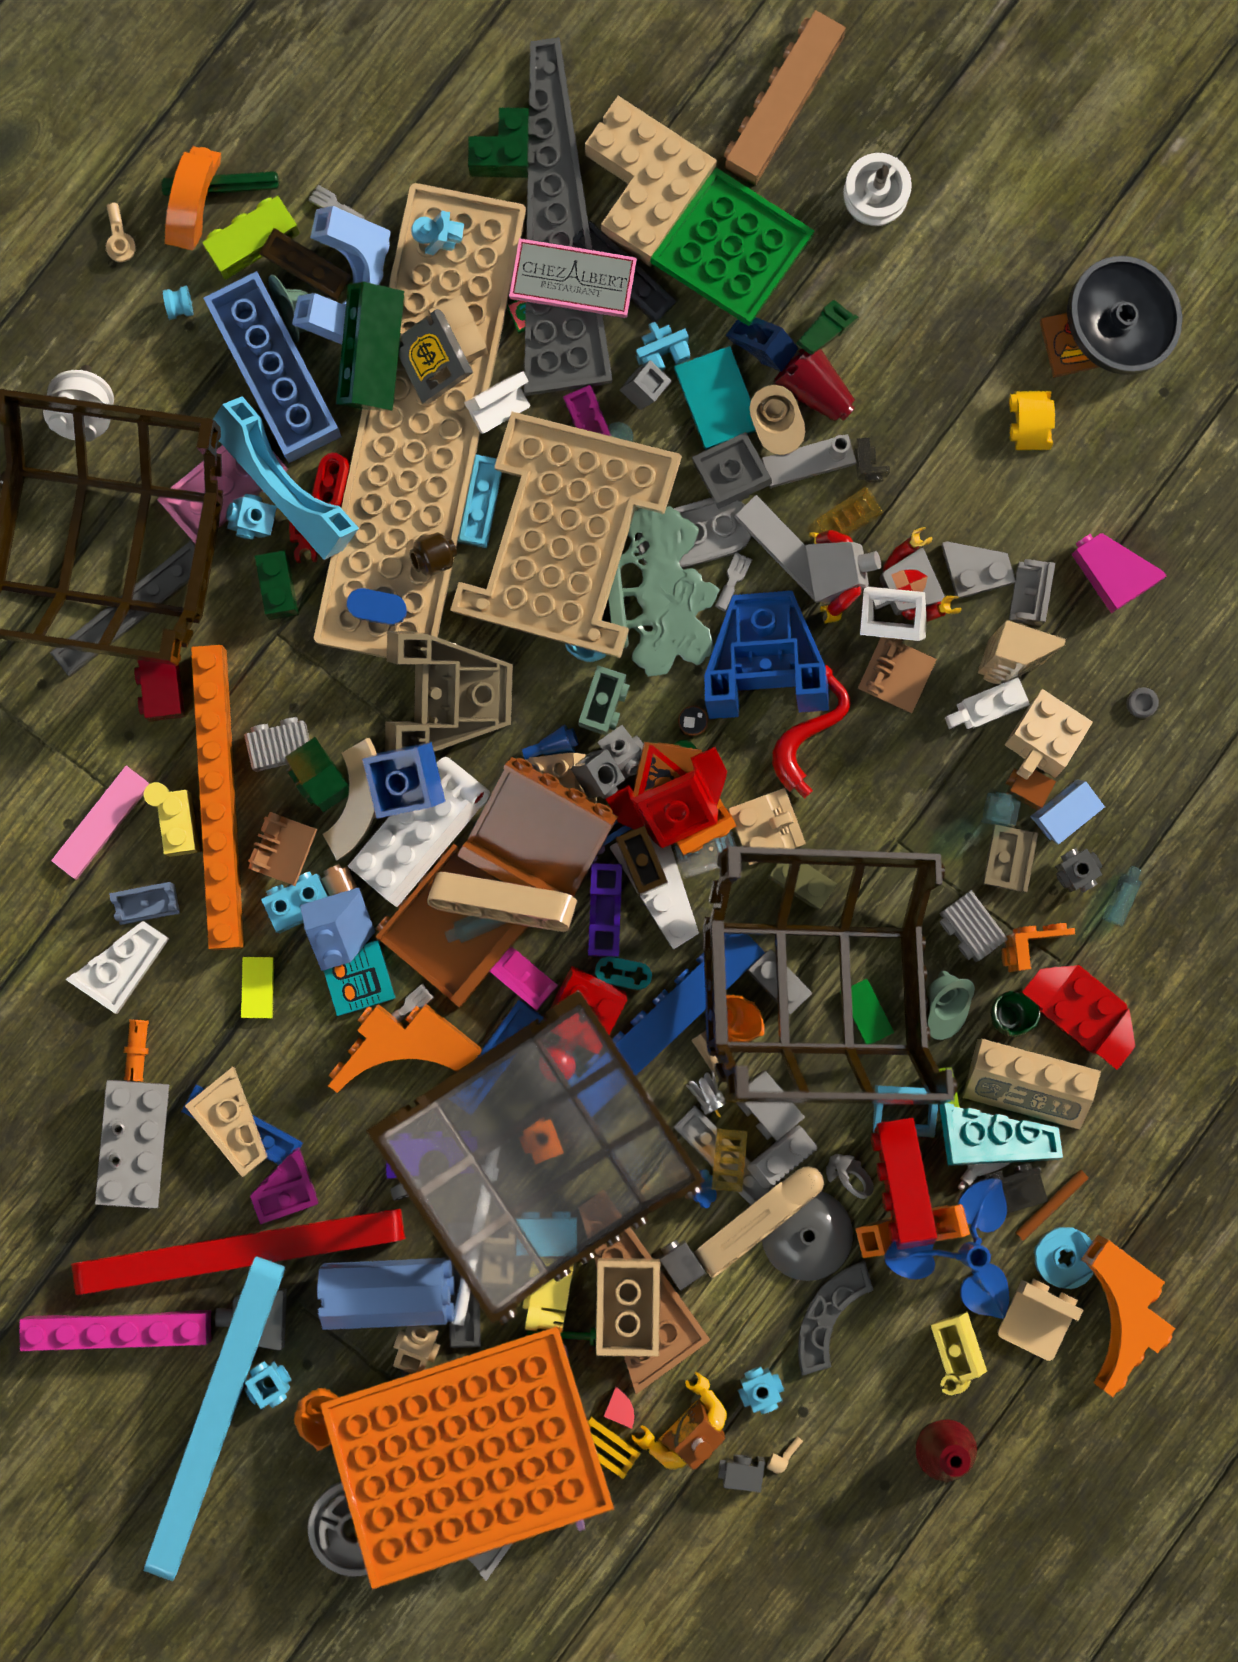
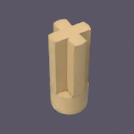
M704 1031L691 1041L710 1070H714L715 1075H717L714 1067L718 1061L716 1056H710L708 1053L707 1034Z

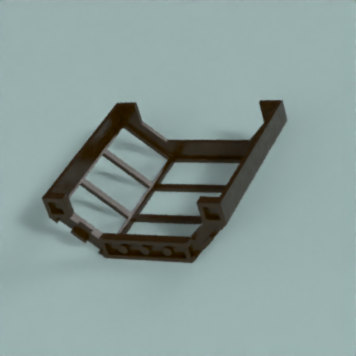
M0 389V424L4 430L7 460L6 470L0 476V488L2 489L0 496V593L4 590L54 598L33 634L0 629V639L178 666L181 660V647L187 648L194 635L193 630H190L192 624H199L203 617L222 511L223 490H218L217 476H222V454H218L216 450L218 440L221 438L220 426L214 419ZM20 406L73 414L78 475L25 467ZM84 416L138 423L141 484L90 477L88 475ZM149 425L199 432L196 448L203 454L205 493L152 486ZM25 477L77 485L59 588L5 581ZM88 487L141 494L122 598L69 590ZM151 496L203 503L184 607L133 600ZM65 600L118 608L99 643L45 636ZM130 609L180 617L173 630L163 629L159 653L110 645Z
M728 846L722 850L717 859L720 877L719 880H713L709 896V903L714 904L711 917H705L703 924L707 1050L710 1056H716L718 1063H715L714 1068L719 1081L727 1084V1090L725 1091L727 1102L945 1104L954 1101V1096L957 1092V1082L953 1077V1069L939 1071L928 1049L931 1032L926 1021L929 1000L925 995L927 968L923 965L926 941L925 937L922 936V923L931 890L942 885L945 877V867L941 863V854ZM741 862L789 864L776 924L724 923L731 886L741 878ZM801 864L854 866L839 926L787 925ZM865 866L917 868L902 928L850 927ZM724 934L775 935L779 1043L728 1042ZM786 935L838 937L843 1044L790 1043ZM849 937L901 938L906 1045L854 1044ZM731 1052L781 1053L797 1092H749L748 1066H736ZM793 1053L845 1054L862 1093L809 1092ZM857 1054L908 1055L927 1094L875 1093Z

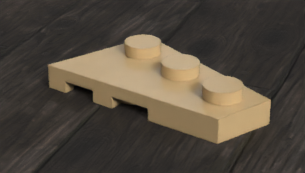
M231 1067L185 1105L242 1177L246 1176L268 1157L235 1067Z

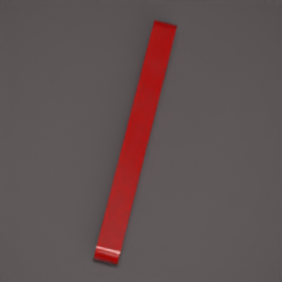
M401 1208L83 1261L73 1263L71 1267L75 1294L80 1295L252 1266L256 1256L276 1262L395 1242L406 1238Z

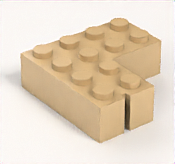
M617 96L603 116V124L599 122L585 143V156L628 183V186L602 222L601 231L618 247L651 267L650 259L716 168L717 163L715 158L620 96Z

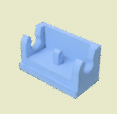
M1076 779L1030 817L1049 840L1052 839L1059 845L1105 808V806L1086 781Z

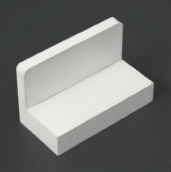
M523 371L510 376L464 402L480 433H485L510 418L511 411L521 413L530 407L521 389L522 385L529 382Z

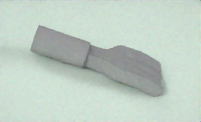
M320 185L316 187V191L308 199L320 208L335 206L362 219L365 218L348 206H343L337 202L335 194Z
M737 552L735 553L727 571L728 583L724 585L715 604L716 608L726 611L734 594V587L737 582L744 579L752 559L746 558V556L740 555Z
M421 984L405 998L404 1005L399 1010L396 1009L392 1016L401 1022L404 1016L411 1012L415 1006L421 1009L425 1003L428 1004L433 1000L434 996L429 994L430 992L424 984Z

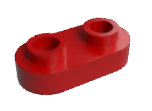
M329 453L321 459L312 492L314 498L328 503L329 497L333 495L332 500L328 504L342 506L350 470V464L346 458L338 453ZM339 467V472L334 474L335 469Z

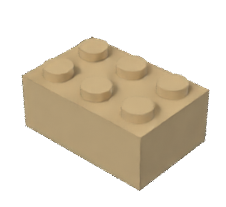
M598 1258L596 1355L659 1356V1259Z

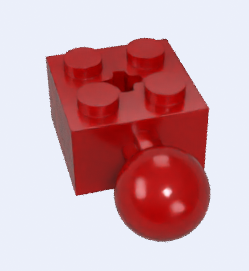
M571 966L550 1009L579 990L608 1035H610L627 1002L626 992ZM578 1011L552 1029V1031L562 1035V1038L558 1044L551 1045L548 1048L568 1079H571L578 1067L577 1056L574 1053L578 1044L599 1054L605 1044L586 1015ZM540 1056L539 1068L542 1075L551 1082L559 1083L542 1056Z

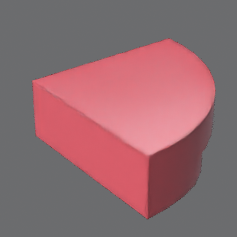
M615 1387L604 1417L632 1429L634 1423L632 1403L621 1389Z

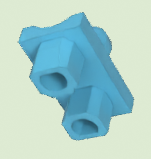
M441 211L433 220L429 217L418 218L412 224L411 234L417 242L421 244L429 243L425 249V254L434 255L439 249L452 251L455 244H459L462 241L464 223L450 221V212Z
M655 322L649 324L651 333L642 336L645 346L636 349V359L639 365L651 360L661 371L665 370V365L661 358L664 354L670 352L675 364H680L690 359L689 336L686 329L671 334L672 331L669 325L659 329Z

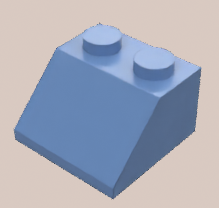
M359 887L300 905L305 931L321 971L351 962L375 933Z

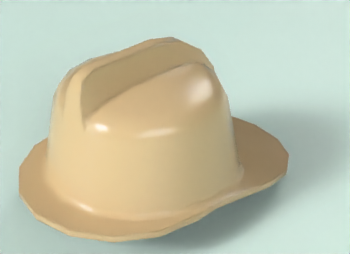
M778 385L765 386L758 390L752 397L749 408L759 440L771 453L779 455L792 453L802 444L806 432L795 397L791 391Z

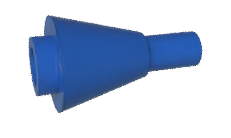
M563 725L542 739L540 743L523 748L522 752L525 760L543 754L575 753V746H578L579 743L574 729L568 730L567 726Z

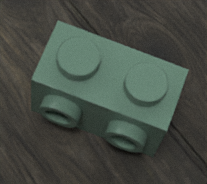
M597 665L578 722L579 727L605 736L608 735L609 729H616L620 713L615 711L619 701L625 702L630 685L625 684L626 674Z

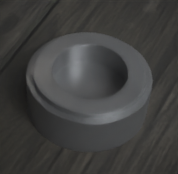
M1146 687L1134 690L1127 699L1129 712L1137 718L1151 716L1156 712L1159 705L1156 693Z

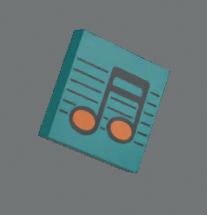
M378 940L365 944L351 962L323 970L337 1016L396 999Z

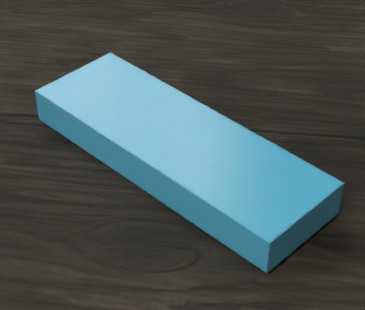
M475 455L458 543L483 548L488 547L502 472L494 468L497 458Z

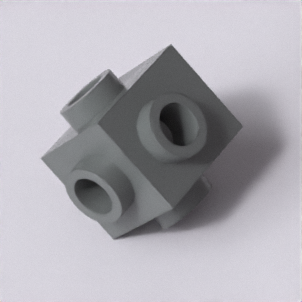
M1074 848L1060 856L1063 862L1055 866L1058 871L1056 876L1065 889L1068 888L1070 892L1080 889L1084 893L1098 884L1095 879L1103 875L1100 871L1102 864L1094 852L1089 853L1088 849L1079 852L1077 848ZM1079 864L1083 866L1086 874L1081 875L1078 873L1077 866Z

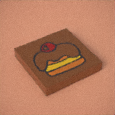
M1067 313L1042 318L1039 321L1053 378L1100 368L1090 361L1077 346L1070 332Z

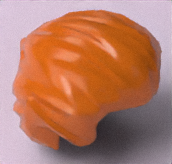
M726 995L728 1042H751L758 1037L764 1036L762 1014L755 1005V1002L745 999L742 995Z
M326 1388L312 1390L299 1400L297 1411L294 1414V1424L299 1436L310 1443L317 1451H321L331 1444L320 1404L340 1398L337 1394Z

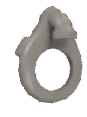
M835 1154L831 1156L826 1167L829 1182H832L839 1175L842 1184L854 1196L865 1199L872 1195L874 1191L873 1182L867 1172L861 1167V1161L854 1160L855 1157L851 1155ZM848 1173H852L860 1179L864 1187L863 1192L856 1190L850 1184Z

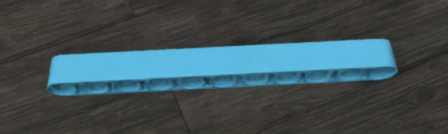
M257 1256L252 1263L144 1567L145 1572L173 1581L177 1574L282 1280L285 1266Z

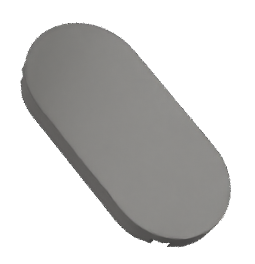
M708 498L674 508V510L681 514L682 518L689 519L699 529L693 548L679 561L680 567L685 569L741 551L750 541L751 535L734 516L745 504L737 500L718 509L713 498ZM641 533L638 534L637 540L642 537ZM644 541L637 546L639 555L644 554L649 548L648 541Z

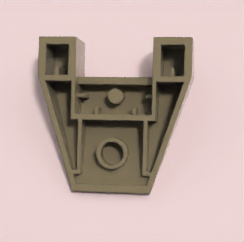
M387 631V662L415 664L414 721L385 722V752L432 742L435 752L511 725L513 664L417 631Z

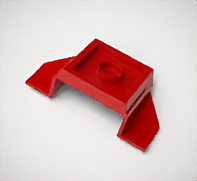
M716 747L691 757L694 770L636 797L631 787L628 786L606 798L613 814L618 816L617 822L632 829L645 826L652 841L661 848L717 824V805L726 780L727 769Z
M1080 965L1039 969L1022 991L1023 994L1040 1007V1013L1086 1051L1099 1055L1116 1070L1119 1069L1135 1048L1132 1021L1127 1004Z

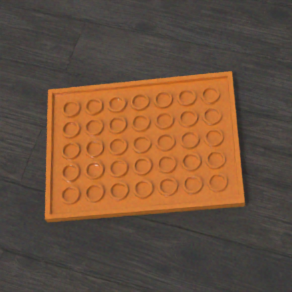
M558 1326L320 1404L372 1589L614 1510Z

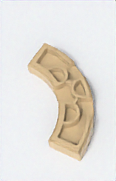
M370 738L364 739L342 752L349 774L348 800L339 820L328 831L323 833L336 860H340L351 853L362 842L373 819L376 818L362 760L376 754Z

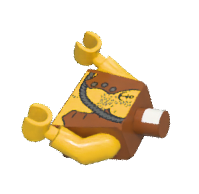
M695 1372L698 1376L696 1385L688 1380L685 1381L688 1389L697 1395H701V1397L658 1439L659 1441L655 1442V1436L646 1426H640L645 1432V1436L642 1439H637L632 1435V1439L641 1449H650L649 1453L667 1469L673 1470L684 1468L685 1466L692 1470L697 1469L705 1460L710 1458L712 1453L725 1439L723 1427L727 1416L726 1410L712 1390L708 1391L710 1387L709 1380L698 1372Z

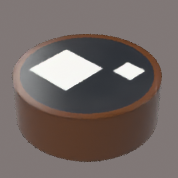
M698 706L684 708L678 718V726L682 733L691 737L701 735L708 725L706 712Z

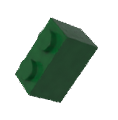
M285 550L256 555L255 560L261 595L267 618L275 620L299 615L290 561Z

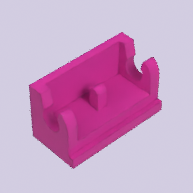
M513 947L509 948L490 970L494 976L536 1011L558 986Z

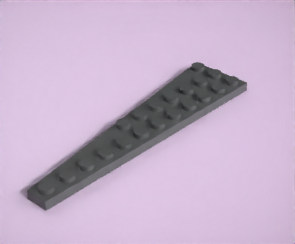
M560 37L530 41L527 240L575 247L573 245V237L583 228L584 236L579 242L587 250H592ZM526 302L524 374L529 382L524 384V396L583 388L588 385L611 384L613 382L602 314Z

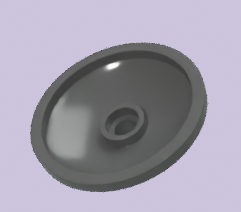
M821 1191L819 1195L762 1240V1245L770 1262L784 1275L802 1281L819 1280L834 1273L847 1259L853 1241L851 1220L847 1211L838 1200ZM807 1230L814 1232V1239L810 1242L803 1239V1234Z

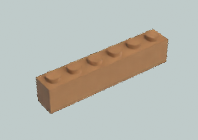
M816 10L810 19L806 17L797 32L800 34V37L796 43L790 42L783 55V58L786 60L781 68L776 66L770 75L768 83L771 85L767 92L761 91L753 105L756 110L752 117L746 116L738 130L741 135L736 142L731 141L723 155L726 158V170L756 186L843 41L846 27Z

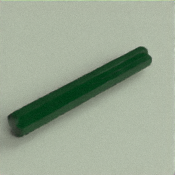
M275 171L214 175L207 194L276 190L279 188V176ZM174 178L162 179L161 188L163 195L170 196Z

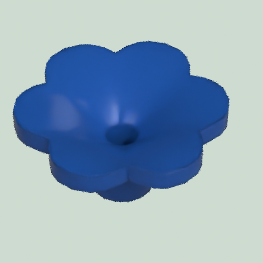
M702 1169L699 1173L705 1180V1182L700 1184L703 1190L693 1196L696 1203H700V1206L705 1209L709 1208L711 1202L716 1200L717 1192L715 1190V1177L710 1175L708 1170Z

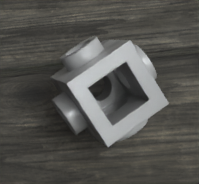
M623 725L599 740L598 744L601 750L608 749L626 779L637 774L643 743L637 735L632 738Z

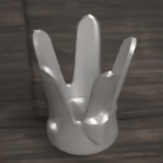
M714 1070L712 1071V1078L709 1073H705L704 1078L699 1079L701 1089L694 1081H689V1085L687 1084L686 1087L701 1103V1109L704 1111V1114L715 1111L717 1116L721 1117L717 1109L726 1103L721 1091L718 1090Z

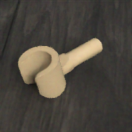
M797 1436L783 1453L782 1457L772 1453L766 1468L774 1473L784 1472L788 1465V1460L803 1440Z

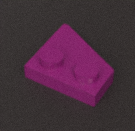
M300 1147L295 1148L251 1192L250 1197L260 1224L319 1204Z

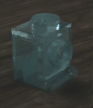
M996 792V794L987 793L981 822L1013 828L1017 823L1021 802L1017 801L1010 794Z

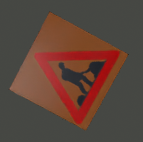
M644 742L633 789L635 797L694 770L690 758L702 753V750L659 742Z

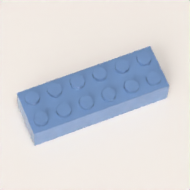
M256 271L204 297L219 330L288 463L342 437L258 272Z

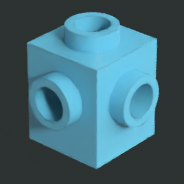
M245 494L244 497L234 499L233 503L229 504L226 513V519L229 520L227 529L237 531L236 536L245 539H254V536L259 538L271 536L277 507L263 503L262 497Z
M263 1361L249 1370L251 1376L244 1382L247 1386L245 1392L253 1404L257 1403L260 1409L268 1404L273 1408L287 1399L285 1393L290 1389L288 1382L291 1381V1378L283 1365L278 1367L275 1361L267 1365ZM271 1377L275 1386L272 1388L266 1387L264 1379Z
M757 1367L744 1373L745 1377L740 1379L743 1388L738 1390L744 1407L751 1405L754 1413L760 1411L761 1414L777 1409V1403L782 1401L779 1393L785 1391L778 1374L771 1375L768 1368L762 1370V1367ZM765 1387L768 1390V1394L761 1398L756 1395L757 1389Z

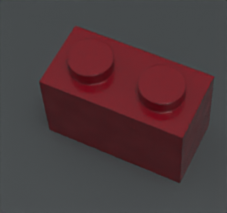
M138 660L139 667L134 668L136 684L141 685L142 697H138L140 715H144L145 719L149 722L186 717L179 664L176 666Z

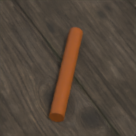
M1080 1169L1015 1234L1022 1241L1027 1239L1089 1177Z

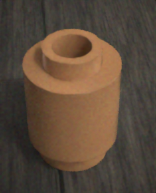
M340 864L325 870V877L321 879L328 896L358 888L349 868H341Z

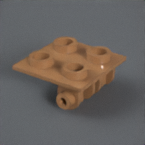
M881 637L857 689L909 713H913L937 659L902 644L903 641L901 639Z
M269 812L268 817H264V823L261 831L265 832L264 835L259 833L257 835L262 838L261 843H254L259 848L253 849L251 857L247 861L250 862L248 869L296 886L317 829Z

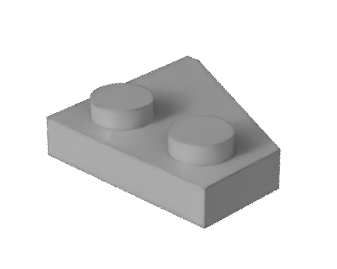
M947 541L941 544L954 592L959 597L958 599L1008 586L1016 582L1008 553Z

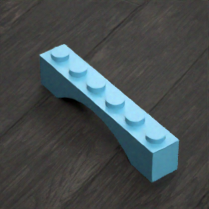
M243 397L222 404L213 418L221 428V438L218 441L324 560L342 552L358 531L357 525L340 506L328 504L314 498L289 477L270 447L262 418Z

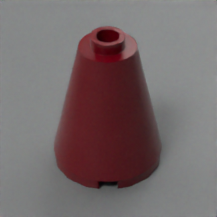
M801 348L798 351L799 354L789 361L782 372L777 374L773 384L785 387L792 392L795 399L829 419L836 421L840 418L844 421L855 409L852 405L855 400L822 349L810 355Z
M952 1419L939 1420L929 1423L920 1432L916 1441V1457L921 1469L929 1477L943 1482L955 1481L964 1477L975 1463L977 1456L976 1442L972 1433L963 1424Z

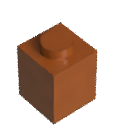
M1013 768L1005 784L1009 785L1006 794L1035 810L1041 809L1056 781L1036 770L1026 780L1017 774V769Z

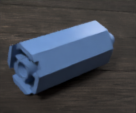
M430 1258L323 1263L322 1267L319 1268L317 1296L318 1299H321L322 1308H318L322 1329L441 1325L447 1322H454V1304L450 1303V1295H455L456 1287L455 1277L452 1276L451 1260Z

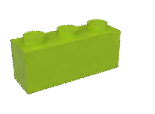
M276 196L273 199L266 198L257 205V209L249 214L243 213L232 220V224L223 230L216 229L212 231L202 243L223 278L227 280L263 257L259 252L273 228H276L292 239L300 235V232L279 196Z

